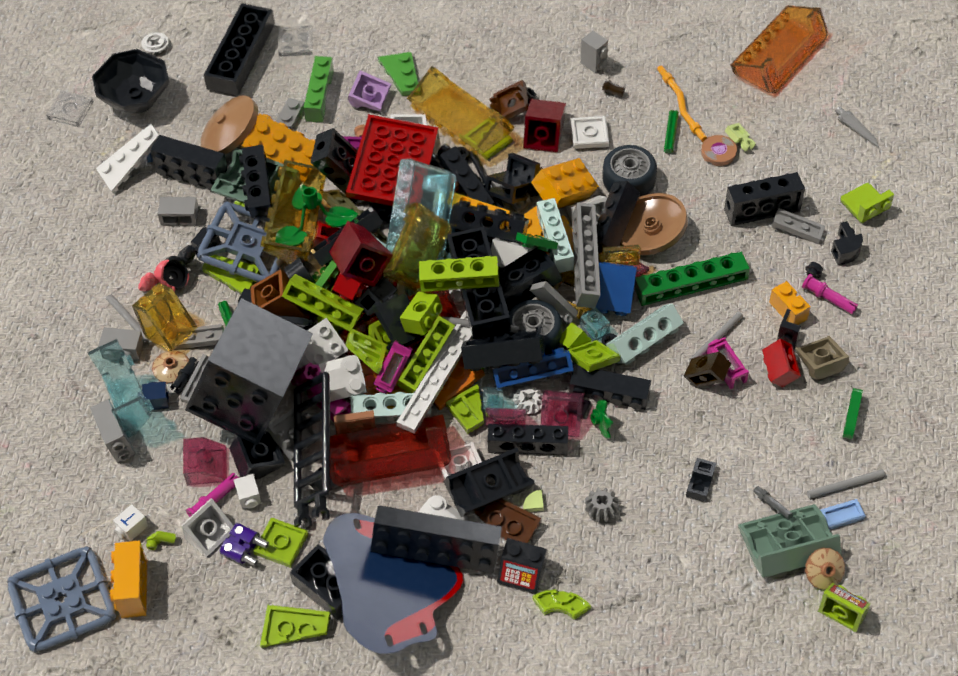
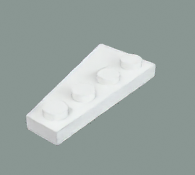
M152 124L147 126L96 168L112 193L116 194L119 190L118 186L122 182L125 183L127 181L128 175L134 167L137 169L141 164V159L149 155L152 146L160 135Z

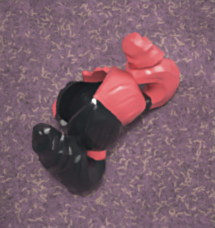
M188 245L179 251L178 256H169L156 266L154 274L148 272L141 278L138 289L143 292L149 291L157 284L172 291L182 289L189 280V272L185 265L193 261L196 254L195 248L192 245Z

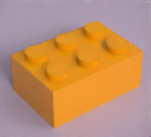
M580 158L541 169L531 181L543 200L555 198L558 209L589 199L599 187Z
M140 541L115 543V550L111 551V561L114 564V570H111V582L114 583L113 589H110L111 602H114L115 611L119 612L121 618L147 616L148 560Z

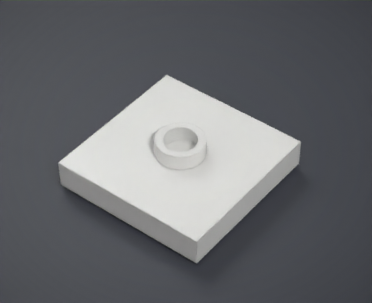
M606 116L570 118L574 149L609 147Z

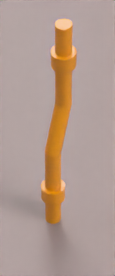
M662 65L658 66L657 71L661 74L662 80L677 95L681 116L690 126L691 132L696 134L701 142H704L707 136L703 133L700 124L695 122L687 112L683 91L674 81L672 74L667 72Z

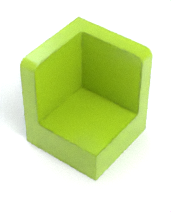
M571 322L562 333L559 342L568 349L589 343L592 339Z

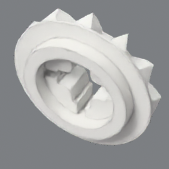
M154 32L146 35L142 39L141 45L146 53L151 52L154 55L156 52L161 54V50L165 51L166 47L169 46L166 35Z
M524 386V388L518 389L516 394H514L513 404L521 413L533 414L543 407L544 395L540 389L537 390L534 386ZM532 396V401H525V397L530 398Z

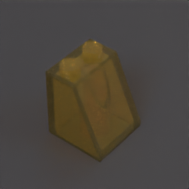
M161 283L154 286L132 305L145 338L169 351H173L198 328L173 289Z

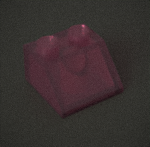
M545 390L542 396L540 425L568 426V436L580 437L584 394ZM570 409L577 410V414L571 413Z
M204 437L183 439V475L186 484L198 485L223 482L227 478L226 445Z

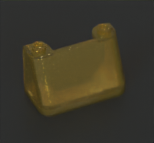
M415 202L407 204L403 213L407 214L408 217L403 219L405 224L393 249V256L383 271L382 276L415 292H421L419 261L437 260L445 239H447V234H451L452 229L450 228V223L424 205Z

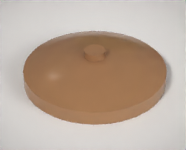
M244 95L235 97L222 105L206 124L201 136V147L224 154L238 147L249 135L256 123L258 116L257 103L249 96Z
M653 193L639 197L620 245L628 252L637 255H652L672 247L681 239L688 226V215L683 203L678 198L664 193Z

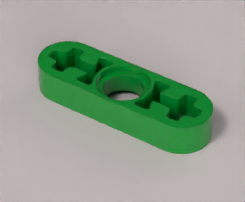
M852 389L842 438L853 439L863 393L861 389Z

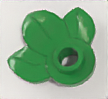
M600 400L597 402L596 408L592 410L590 419L592 424L599 428L601 434L609 439L611 438L609 429L613 425V421L606 414L607 401Z

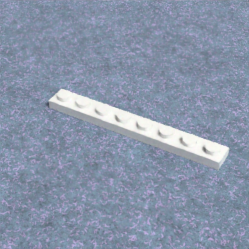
M464 311L460 319L468 320L466 311ZM456 324L397 421L398 427L415 434L460 360L463 341L472 340L473 337L469 327H461V324Z

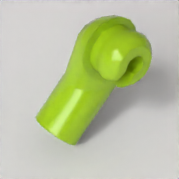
M157 531L146 539V548L156 550L157 545L161 542L174 544L176 534Z

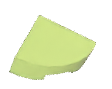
M542 490L534 491L526 497L523 504L524 510L528 512L544 511Z

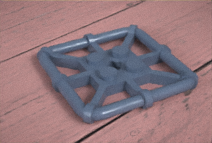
M224 202L216 213L211 225H208L206 229L207 233L196 255L198 260L229 271V274H237L256 282H260L277 272L282 262L287 258L289 247H281L279 249L267 243L269 239L276 237L277 232L281 228L294 225L268 215L254 217L255 220L250 225L239 221L235 213L238 212L251 217L250 212L246 211L245 207ZM225 213L229 215L234 224L231 231L218 227ZM263 221L279 228L266 231L258 228V225ZM213 235L227 238L225 244L207 249ZM250 240V243L247 244L243 241ZM228 252L236 255V258L231 265L209 256ZM263 252L276 256L269 273L260 258ZM244 258L255 262L261 275L238 267L241 259Z
M88 546L75 549L53 559L47 558L45 562L9 576L7 580L8 592L15 609V619L19 621L25 642L32 652L45 650L69 639L75 640L79 635L114 621L117 616L114 603L110 599V592L107 587L108 580L103 576L95 553ZM80 557L71 574L59 579L57 578L54 570L55 566ZM89 560L96 580L80 587L78 577ZM47 569L52 579V582L39 587L20 581ZM17 588L36 594L40 604L23 609ZM99 589L107 610L86 604L84 595ZM62 595L67 596L64 598L63 603L57 601L58 597ZM43 612L45 622L34 639L27 618ZM88 612L101 618L75 628L71 617ZM66 620L69 631L44 641L52 625Z

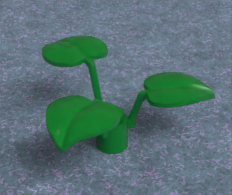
M301 184L292 199V206L297 210H302L300 227L285 226L281 228L276 234L275 243L282 247H296L305 242L307 233L302 230L304 228L306 208L313 210L319 205L324 215L327 216L325 218L326 223L336 228L344 227L347 221L351 222L358 217V213L342 206L332 207L327 212L322 205V195L314 187H306L304 184Z

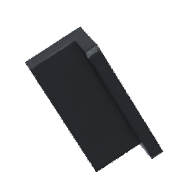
M787 309L780 324L777 340L782 339L792 344L795 352L801 326L789 322L791 310Z

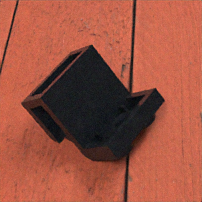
M515 153L508 154L506 171L487 175L485 189L489 195L511 204L525 201L528 198L526 194L533 185L531 181L539 173L541 163ZM491 181L498 183L501 186L491 188Z

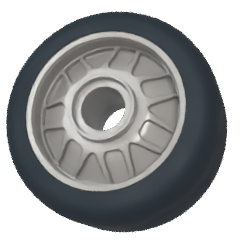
M623 145L613 149L605 157L602 180L609 193L613 183L628 181L640 192L639 197L648 195L655 186L657 163L653 155L645 148L636 145Z
M527 300L518 303L509 311L510 324L519 326V330L526 329L527 332L536 331L535 327L542 326L546 347L545 355L552 354V350L558 348L562 335V320L560 314L552 305L540 300Z

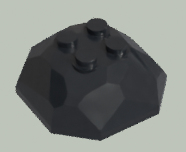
M139 49L113 53L92 75L96 97L115 110L130 113H142L149 110L169 85L165 61Z

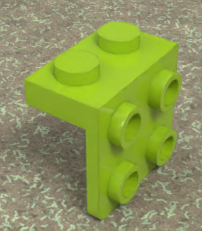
M865 183L842 195L840 201L863 223L890 209L894 193L889 189L879 194L870 183Z

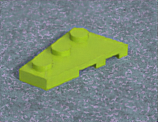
M218 255L209 256L231 265L234 262V259ZM240 261L238 267L260 274L256 265ZM205 262L202 266L204 273L219 282L225 283L231 290H236L241 294L244 288L251 290V286L256 283L254 280L237 274H229V271Z
M267 605L260 647L264 648L327 635L331 613L329 611Z

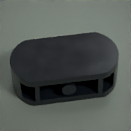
M298 257L291 264L284 267L289 279L297 274L315 284L321 276L311 263L301 257Z

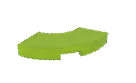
M555 589L546 590L532 596V600L544 615L551 612H561L575 620L591 609V605L584 598L573 592L568 593Z

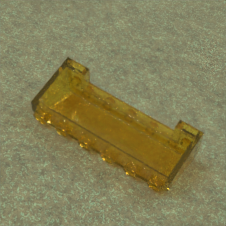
M433 66L430 67L407 97V100L412 103L410 105L411 108L417 112L421 110L422 114H425L426 119L429 121L432 118L434 120L433 124L440 129L444 127L446 129L445 132L452 138L454 136L458 137L457 141L464 147L466 145L470 146L469 150L476 156L478 154L483 155L507 137L515 128L504 116L484 105Z
M284 160L283 167L279 166L277 177H280V180L275 182L274 191H277V193L272 194L271 204L273 208L269 207L267 218L270 221L265 223L264 232L267 234L262 236L260 247H264V252L289 265L298 257L306 261L309 260L320 210L319 205L313 210L306 208L302 231L307 233V237L304 238V242L301 245L295 247L276 243V234L285 226L300 227L302 210H297L292 206L293 196L300 185L304 184L306 187H314L317 192L323 195L326 177L312 165Z

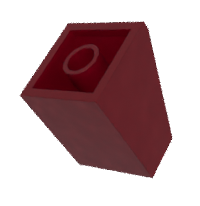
M531 99L525 115L523 148L551 152L559 151L566 103Z
M347 221L330 250V254L342 275L373 287L393 256L367 229L350 221Z

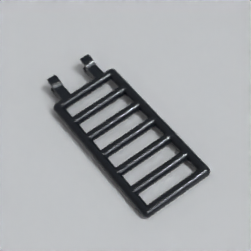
M323 372L294 389V508L297 509V517L294 519L295 527L302 525V520L304 521V528L312 527V519L318 518L319 512L322 514V520L330 519V512L326 507V496L330 494V374L328 372ZM322 382V392L302 403V393ZM322 401V411L302 422V412ZM322 420V431L302 441V430ZM322 440V450L302 460V449ZM322 459V470L302 479V469ZM322 479V490L302 499V488ZM315 502V508L312 510L310 517L309 504Z

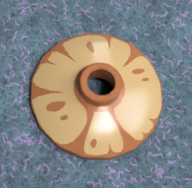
M167 351L160 354L152 365L154 377L160 382H166V384L173 383L178 377L179 370L185 367L189 359L184 353L179 351Z
M831 548L815 550L809 556L805 567L807 580L819 589H827L832 583L837 585L842 580L845 572L843 557ZM827 567H830L829 573H826Z

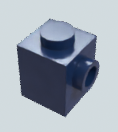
M166 382L142 384V392H139L140 404H144L146 411L169 408V391Z

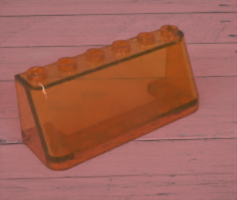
M787 5L730 64L733 73L768 93H777L826 41L828 30L821 8Z

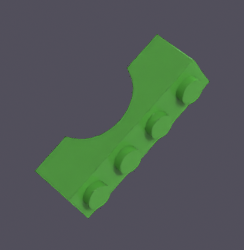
M315 56L304 103L306 122L323 123L326 111L327 86L332 83L334 74L332 57Z

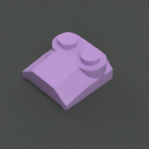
M360 70L347 100L353 107L360 108L364 106L380 111L392 84Z

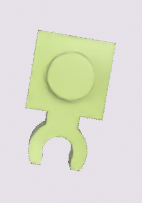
M740 123L729 125L725 129L729 138L735 143L739 142L744 151H747L749 148L753 149L756 145L752 139L748 138L750 134Z

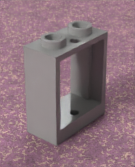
M109 399L90 407L103 441L116 462L128 460L131 456L135 455L122 420Z

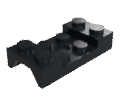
M372 207L351 221L363 226L372 234L381 229V224L383 223ZM344 227L310 250L321 267L324 265L327 267L333 260L330 250Z
M518 448L451 474L443 481L461 517L476 512L481 507L507 496L530 489L535 484L533 479L526 476L519 462ZM486 477H492L495 480V485H489L486 482Z

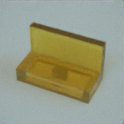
M639 245L604 247L602 253H598L599 262L622 265H639L641 248Z

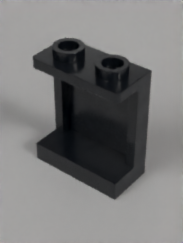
M396 293L390 296L386 302L380 300L373 304V309L368 312L370 316L376 314L391 341L387 346L389 351L395 340L399 344L407 346L425 336L404 331L400 316L410 304L406 293L399 296Z

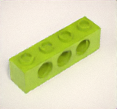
M497 256L419 261L421 292L499 287Z
M297 274L289 280L282 295L283 298L323 318H327L328 321L348 331L354 329L364 310Z
M438 315L398 380V387L408 393H415L455 327L454 324Z

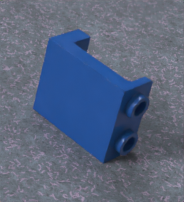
M599 262L600 297L594 308L597 309L596 312L608 313V310L616 311L615 314L620 316H627V313H631L637 274L636 266Z

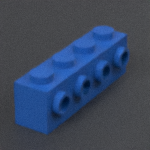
M564 348L552 350V354L545 355L544 352L543 360L536 364L525 362L518 366H509L508 364L492 369L496 387L501 388L574 371L570 352L568 350L564 351Z

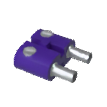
M236 523L229 533L231 535L229 539L226 538L223 542L220 554L240 564L247 562L256 566L258 559L251 557L249 551L251 548L254 549L256 544L267 549L269 542L261 539L260 533L240 523Z

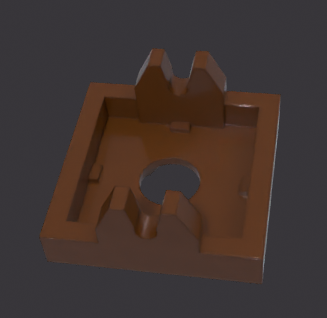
M523 80L494 93V97L489 98L491 102L489 106L495 113V121L499 124L528 110L527 87ZM516 99L515 105L508 107L511 100Z

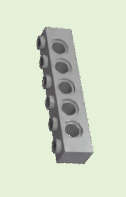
M577 202L572 214L576 306L595 308L600 297L595 204Z

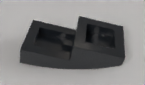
M701 458L696 459L686 491V497L706 501L716 467L715 462Z

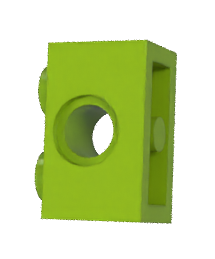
M417 292L400 316L405 332L420 335L427 333L443 309L437 294Z

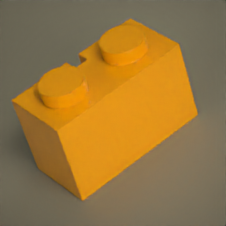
M788 281L771 290L769 303L782 317H784L786 310L790 309L789 322L799 325L808 320L811 306L801 295L797 296V291Z

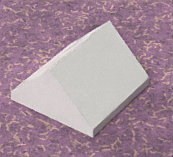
M209 499L181 525L185 540L205 557L211 554L230 536L229 533L234 527L213 499Z

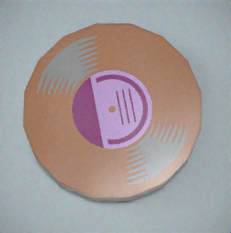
M713 135L704 140L701 146V155L706 162L709 161L712 165L725 166L730 164L736 157L737 146L729 137Z

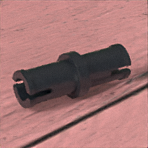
M190 357L185 367L179 370L178 377L170 386L171 390L176 388L174 390L175 393L180 394L190 380L199 362L197 361L195 364L196 358Z

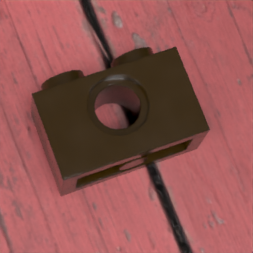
M720 351L694 357L691 359L684 377L695 388L724 381L732 363Z

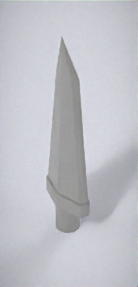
M840 106L835 109V112L839 114L838 119L879 148L877 139L850 110L845 111Z

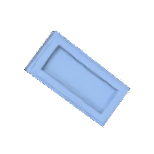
M857 499L820 510L826 518L829 530L865 519V514Z

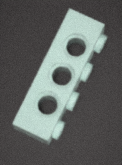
M555 198L537 202V217L544 237L558 242L557 250L549 248L551 260L556 265L559 273L574 270V255Z
M673 303L663 305L608 342L606 346L620 355V361L617 364L625 363L627 365L635 360L636 355L648 352L651 345H657L664 341V336L667 334L672 335L679 330L678 327L684 324ZM659 322L662 323V329L659 328ZM645 331H646L647 334H648L647 340H646L645 337H644V332H645ZM630 341L633 343L632 350L629 347Z
M397 392L395 394L376 393L375 395L358 394L351 396V413L372 411L368 410L367 407L373 406L375 407L373 409L375 425L397 424L399 417L414 393ZM392 405V406H394L395 408H394V409H388V408H386V407ZM431 408L422 423L431 422Z

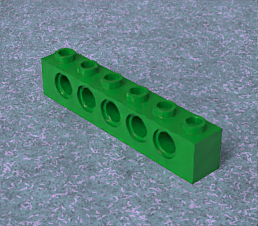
M742 251L729 253L725 256L713 257L709 260L697 261L689 265L641 275L635 278L634 290L641 306L748 280L750 268Z

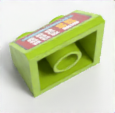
M832 583L823 593L818 612L857 632L868 613L871 603L867 602L862 596L850 593L845 587Z

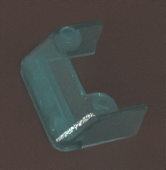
M115 339L87 353L100 372L115 407L111 411L129 438L138 433L151 417V411L154 408L150 400L145 399L132 368L135 363L131 355H126L118 340Z

